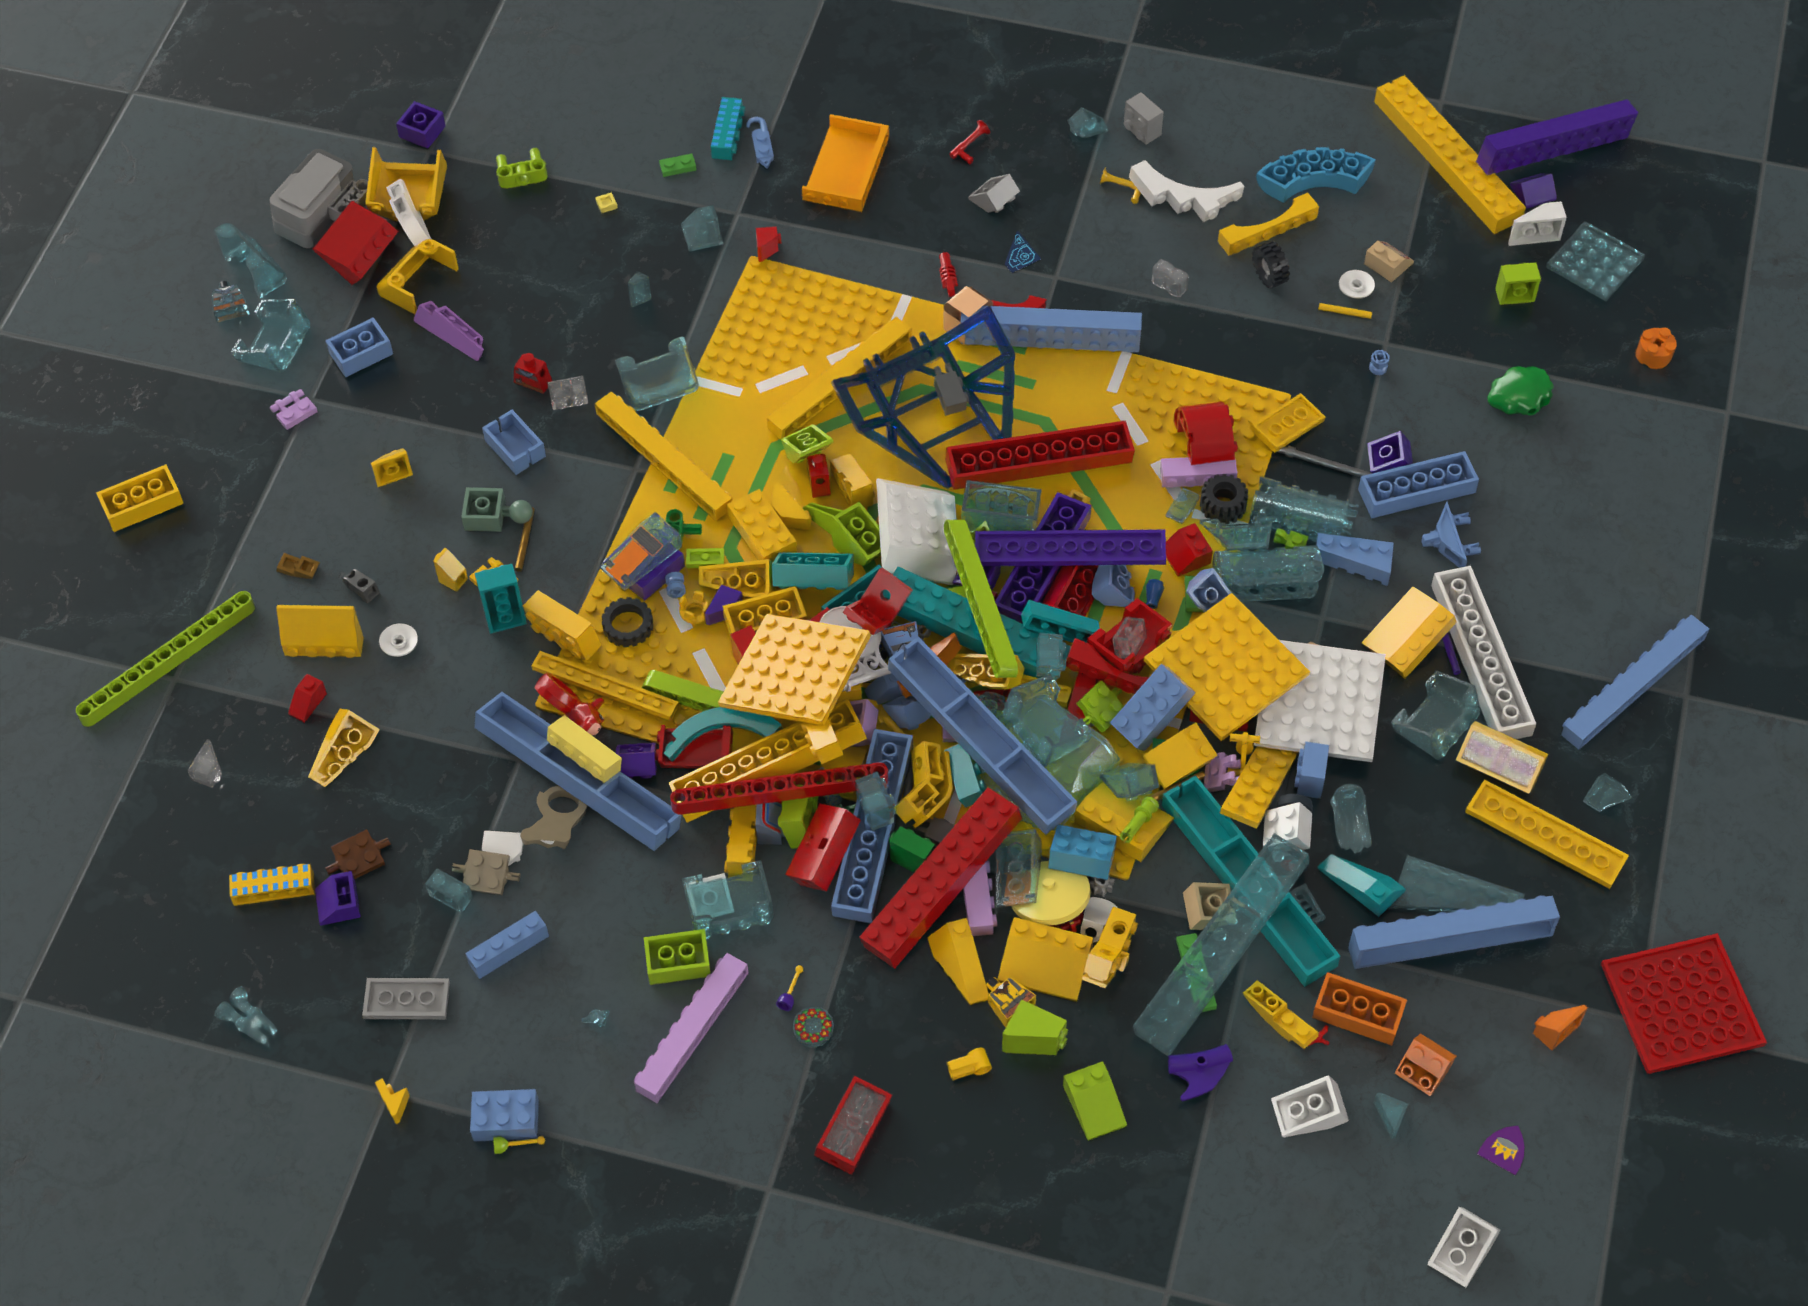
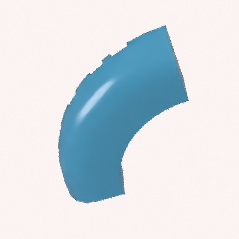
M1318 147L1316 150L1309 151L1302 149L1294 151L1293 154L1288 156H1280L1279 160L1268 163L1256 174V179L1259 187L1265 193L1283 203L1300 191L1316 187L1338 188L1356 194L1369 178L1376 159L1358 152L1355 154L1345 152V149L1329 150V147Z

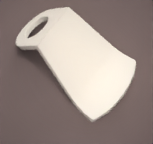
M1091 897L1084 911L1080 933L1086 935L1085 930L1087 928H1094L1097 935L1093 937V943L1097 942L1100 939L1103 927L1108 920L1113 906L1118 907L1106 899Z

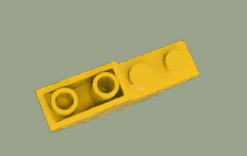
M1258 980L1243 992V996L1260 1016L1288 1042L1293 1040L1301 1048L1305 1049L1318 1037V1031L1289 1010L1284 1000Z

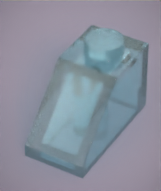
M1082 107L1068 120L1071 132L1083 138L1106 133L1109 130L1102 117Z

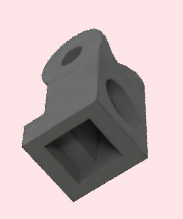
M353 569L342 579L347 588L362 597V600L367 604L380 594L376 582L356 569Z

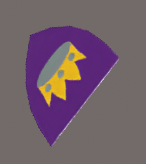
M1511 1126L1496 1131L1485 1140L1477 1154L1516 1175L1522 1164L1525 1149L1519 1127Z

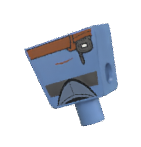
M916 621L886 628L881 631V642L889 657H892L901 649L905 651V646L918 637Z

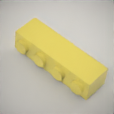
M565 715L548 726L547 741L562 751L565 756L574 760L580 767L590 772L593 777L605 783L620 772L622 758Z

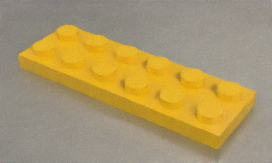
M1257 746L1223 803L1220 814L1257 829L1299 752Z

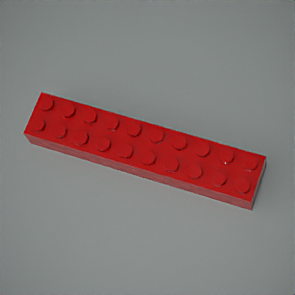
M1125 420L950 446L946 448L945 461L952 488L956 490L1128 464L1133 461L1135 449Z
M987 787L860 935L859 938L864 948L895 969L1022 820L1019 807Z

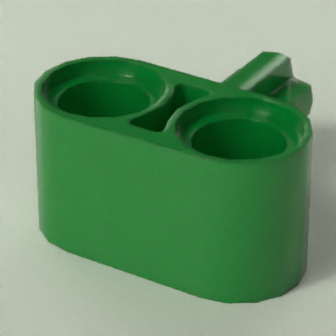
M672 509L667 512L665 537L674 547L679 548L682 545L684 534L700 535L702 533L701 524H684L683 514L680 510Z

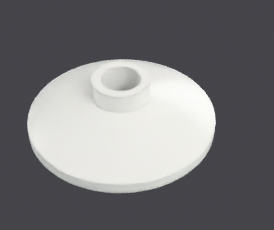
M1361 270L1347 271L1339 280L1341 291L1351 298H1365L1373 292L1375 286L1373 278Z
M401 623L387 627L379 638L382 651L393 657L409 654L414 650L418 642L416 631L411 626Z

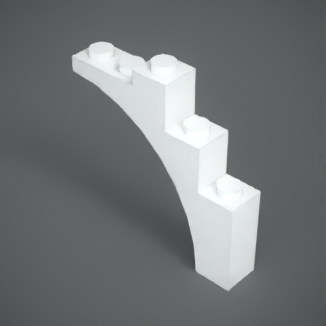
M1146 160L1132 166L1129 174L1130 180L1151 206L1161 204L1167 200L1177 214L1183 211L1187 212L1193 208L1203 222L1214 219L1218 215L1219 208L1225 207L1232 201L1239 200L1244 190V185L1241 181L1219 188L1186 186L1164 177L1153 169Z

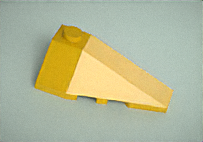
M766 559L699 566V585L718 590L722 584L741 591L742 596L748 598L773 592L776 587L773 586L772 580L773 561Z
M956 654L946 665L957 677L990 689H1011L1020 685L1025 670L1018 655H1015L1018 664V674L1013 678H996L987 654Z
M339 709L327 731L308 778L326 787L347 765L354 762L359 754L371 746L380 729L350 710Z
M967 918L946 923L927 937L934 959L940 963L947 976L953 980L956 988L969 1005L988 1001L987 986Z

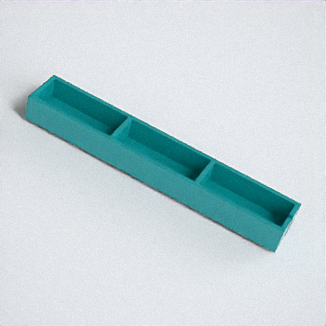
M1196 775L1181 783V788L1176 786L1163 794L1162 807L1169 815L1174 817L1173 821L1223 884H1230L1232 896L1304 987L1338 967L1339 953L1230 817L1220 814L1221 806Z

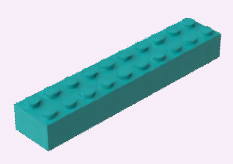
M897 566L893 575L913 589L897 616L910 622L916 621L917 625H924L925 629H930L932 632L945 638L955 633L960 645L979 654H987L967 598ZM884 590L883 597L889 600L891 597L890 592ZM1000 614L1014 655H1018L1025 668L1023 674L1056 683L1064 667L1063 665L1070 646L1045 634L1025 629L1022 623Z

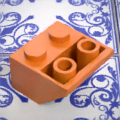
M1420 1033L1413 1039L1395 1074L1431 1096L1457 1056Z

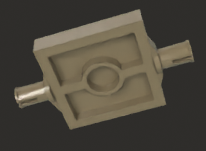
M472 849L469 850L468 860L465 865L454 863V868H452V872L463 873V890L502 896L507 880L519 882V877H521L520 873L509 872V855Z

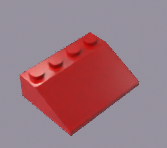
M351 201L312 250L353 285L362 279L398 231L384 218Z

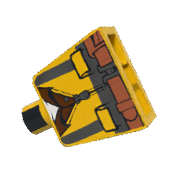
M992 977L986 984L992 991L988 995V1003L1005 1027H1007L1021 999L1036 1005V995L1010 977L1002 983L995 977Z

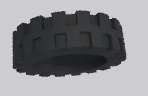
M626 597V599L619 598L617 599L618 601L611 602L610 606L606 607L604 614H602V627L604 635L608 637V640L611 643L614 642L616 646L623 645V647H629L630 645L634 647L640 642H645L646 637L649 638L651 631H653V617L651 609L647 607V604L645 602L642 603L637 598L634 600L632 597ZM625 612H634L643 618L642 625L635 631L628 633L615 630L612 626V621L616 616Z

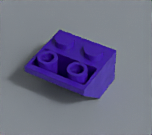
M352 871L331 875L315 888L320 926L360 918L356 882Z

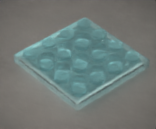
M1584 221L1547 262L1546 268L1607 301L1641 263L1645 254Z

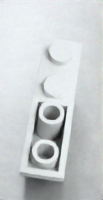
M399 179L386 187L391 197V200H389L391 207L413 245L416 246L426 239H431L420 211L415 209L404 180Z

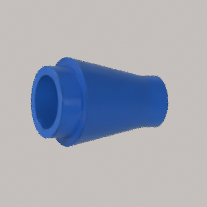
M1150 579L1146 584V605L1152 609L1158 607L1159 600L1164 591L1162 581Z

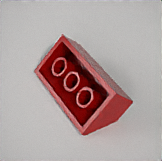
M1098 565L1062 566L1042 604L1085 617L1095 599L1092 595V583Z

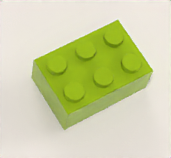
M705 929L644 937L650 985L703 978L711 974Z

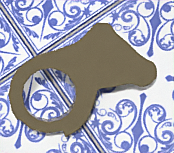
M560 786L549 788L544 793L539 792L536 803L543 817L530 828L522 830L520 837L523 844H539L546 848L558 846L566 849L570 841L571 829L586 814L587 805ZM567 797L574 800L578 804V808L569 813H559L551 809L548 804L554 798Z

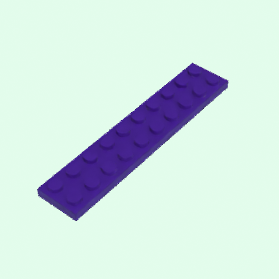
M1165 529L975 531V547L982 566L1166 565Z

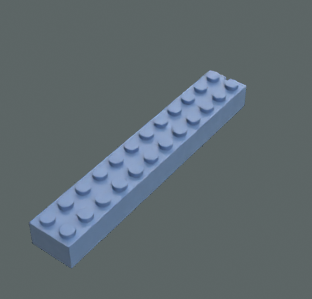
M919 637L907 644L905 651L901 649L888 659V670L1045 835L1075 812L1077 801Z
M499 693L475 712V729L653 851L666 841V838L669 839L680 829L681 815L674 813L669 804L623 773L618 772L603 783L598 778L593 777L586 769L580 767L570 757L565 756L558 748L552 746L547 741V730L551 724L505 693Z

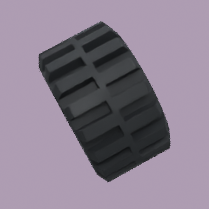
M1217 474L1214 478L1210 477L1208 482L1205 481L1202 487L1200 499L1201 512L1205 513L1204 516L1210 518V521L1213 523L1217 521L1218 524L1222 525V523H1225L1227 525L1231 521L1233 523L1237 522V519H1241L1246 512L1248 488H1246L1244 482L1241 483V479H1235L1234 475L1226 476V474H1222V476H1219ZM1226 497L1231 499V501H1221L1217 498Z

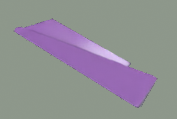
M432 301L419 305L414 322L472 359L480 360L484 348H482L483 337L447 306L438 308Z

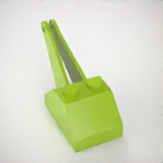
M813 502L803 507L804 511H809L812 521L831 534L833 545L840 554H853L854 563L864 566L881 556L879 525L860 502L845 510Z

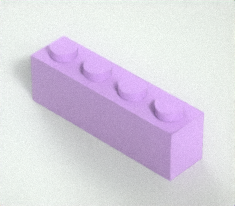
M1188 457L1163 458L1160 465L1162 487L1203 486L1205 481L1208 482L1210 477L1214 478L1217 474L1219 476H1222V474H1226V476L1234 475L1236 479V459L1191 465Z
M989 861L983 864L963 888L966 916L972 936L993 934V927L997 926L996 914H992V908H995L994 896H990L989 893L992 890V880L987 877V873H990Z

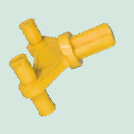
M1243 732V734L1230 733V742H1237L1236 750L1241 754V768L1232 769L1228 767V772L1234 771L1235 776H1240L1246 766L1247 755L1251 754L1254 749L1253 743L1260 744V736L1249 735L1248 732Z

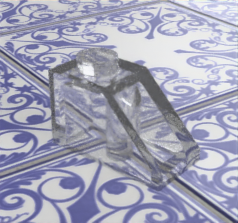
M207 739L187 771L192 781L213 788L215 783L220 780L222 770L211 740Z

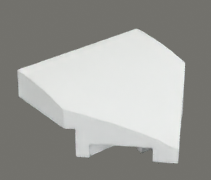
M484 831L482 851L509 855L508 866L514 862H519L524 845L520 837L521 833Z

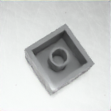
M1142 92L1127 100L1124 116L1125 128L1130 130L1137 139L1145 144L1161 136L1163 111Z

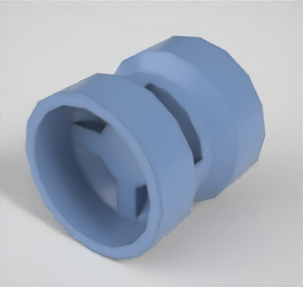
M1377 350L1373 352L1369 366L1373 374L1383 375L1386 373L1390 359L1386 351Z
M680 572L668 573L665 576L667 595L672 598H679L685 595L683 574Z

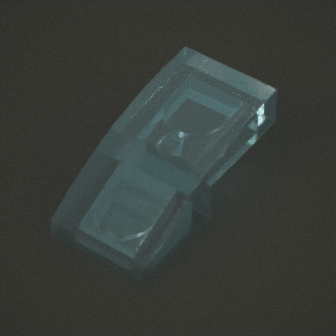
M1182 488L1165 516L1183 524L1198 502L1200 495Z

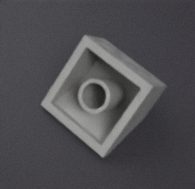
M1010 174L990 178L968 198L986 212H999L1004 208L1005 203H1009L1016 198L1015 195L1020 190Z

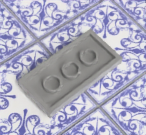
M367 978L362 1016L364 1019H446L450 980L449 978Z

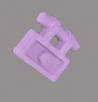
M301 389L296 392L292 391L289 393V396L275 401V404L270 406L273 413L280 410L276 416L286 430L318 412L308 397L299 399L304 395ZM291 402L294 403L293 405L289 406L288 408L285 407L286 405L290 404Z

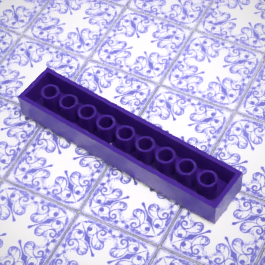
M1626 99L1488 135L1485 137L1476 162L1486 175L1623 140L1629 136L1638 112Z

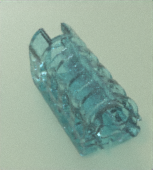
M1261 476L1259 479V490L1255 491L1250 522L1257 527L1276 531L1277 528L1282 529L1288 535L1290 531L1309 536L1308 540L1316 542L1318 533L1341 536V533L1344 532L1347 535H1351V532L1344 530L1343 527L1349 528L1348 530L1352 529L1353 522L1346 518L1356 517L1358 510H1352L1349 507L1358 508L1359 505L1350 504V499H1347V501L1336 499L1337 496L1320 495L1316 490L1311 489L1310 492L1301 490L1300 486L1292 485L1290 487L1282 485V481Z

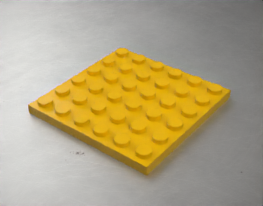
M1230 593L1144 657V662L1153 671L1160 664L1169 667L1196 692L1186 705L1220 741L1224 740L1230 733L1232 734L1310 674V671L1233 593Z
M766 614L720 697L718 704L722 708L824 726L871 637L870 631Z

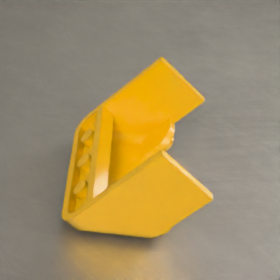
M432 239L422 241L414 246L377 284L379 296L416 314L417 307L414 295L402 289L405 282L429 257L458 271L455 251Z

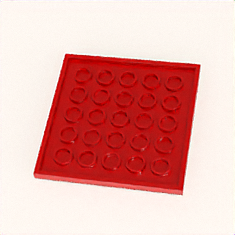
M1718 933L1606 959L1601 962V967L1647 1074L1763 1047L1767 1043Z

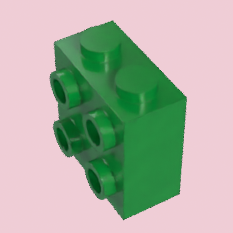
M901 826L889 838L890 861L913 873L935 849V844L930 839L922 838L916 835L913 830L905 829Z

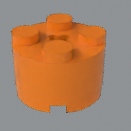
M1651 328L1643 331L1636 349V358L1641 364L1644 363L1652 369L1666 367L1671 361L1677 346L1675 337L1668 328Z

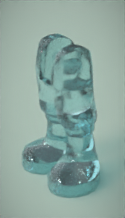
M238 987L232 992L230 1003L225 1001L217 1007L215 1016L220 1020L231 1021L236 1024L240 1032L264 1044L267 1038L258 1028L262 1026L271 1034H274L277 1028L263 1014L262 1010L250 1005L247 1000V991L243 987ZM232 1005L235 1008L242 1011L243 1013H245L247 1017H242L239 1013L236 1012Z

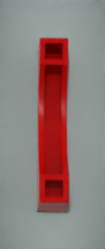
M1076 638L1070 646L1063 665L1072 671H1078L1092 679L1102 680L1109 686H1115L1126 693L1135 694L1149 678L1131 675L1115 668L1105 661L1093 645Z

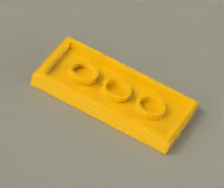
M1300 393L1250 426V430L1275 453L1322 423L1326 417Z

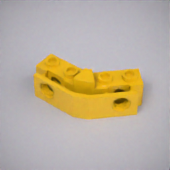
M927 741L921 742L911 750L914 788L892 808L905 824L913 819L915 821L913 824L914 828L918 827L950 798L953 789L949 751L941 754L940 744Z
M1113 906L1098 943L1088 955L1083 971L1085 974L1082 980L1106 988L1117 970L1122 972L1125 970L1129 961L1130 953H1127L1131 943L1130 938L1132 934H1135L1138 923L1135 922L1136 914Z

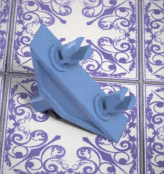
M1446 502L1436 529L1422 536L1421 542L1423 547H1437L1442 555L1459 568L1466 567L1467 555L1481 554V547H1478L1479 543L1461 544L1455 526L1470 524L1469 513L1453 515L1448 502Z

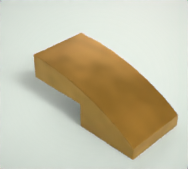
M284 553L277 566V572L294 577L312 579L320 562L305 556L297 558Z

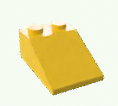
M1194 723L1142 757L1165 789L1207 765L1218 755L1197 723Z

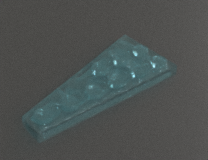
M1407 855L1398 881L1406 891L1389 909H1397V907L1408 908V910L1424 908L1429 911L1455 912L1459 909H1475L1481 905L1487 907L1499 902H1515L1518 899H1523L1525 894Z

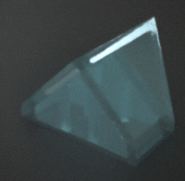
M1604 773L1597 777L1583 802L1601 812L1603 809L1629 800L1632 797L1622 783Z

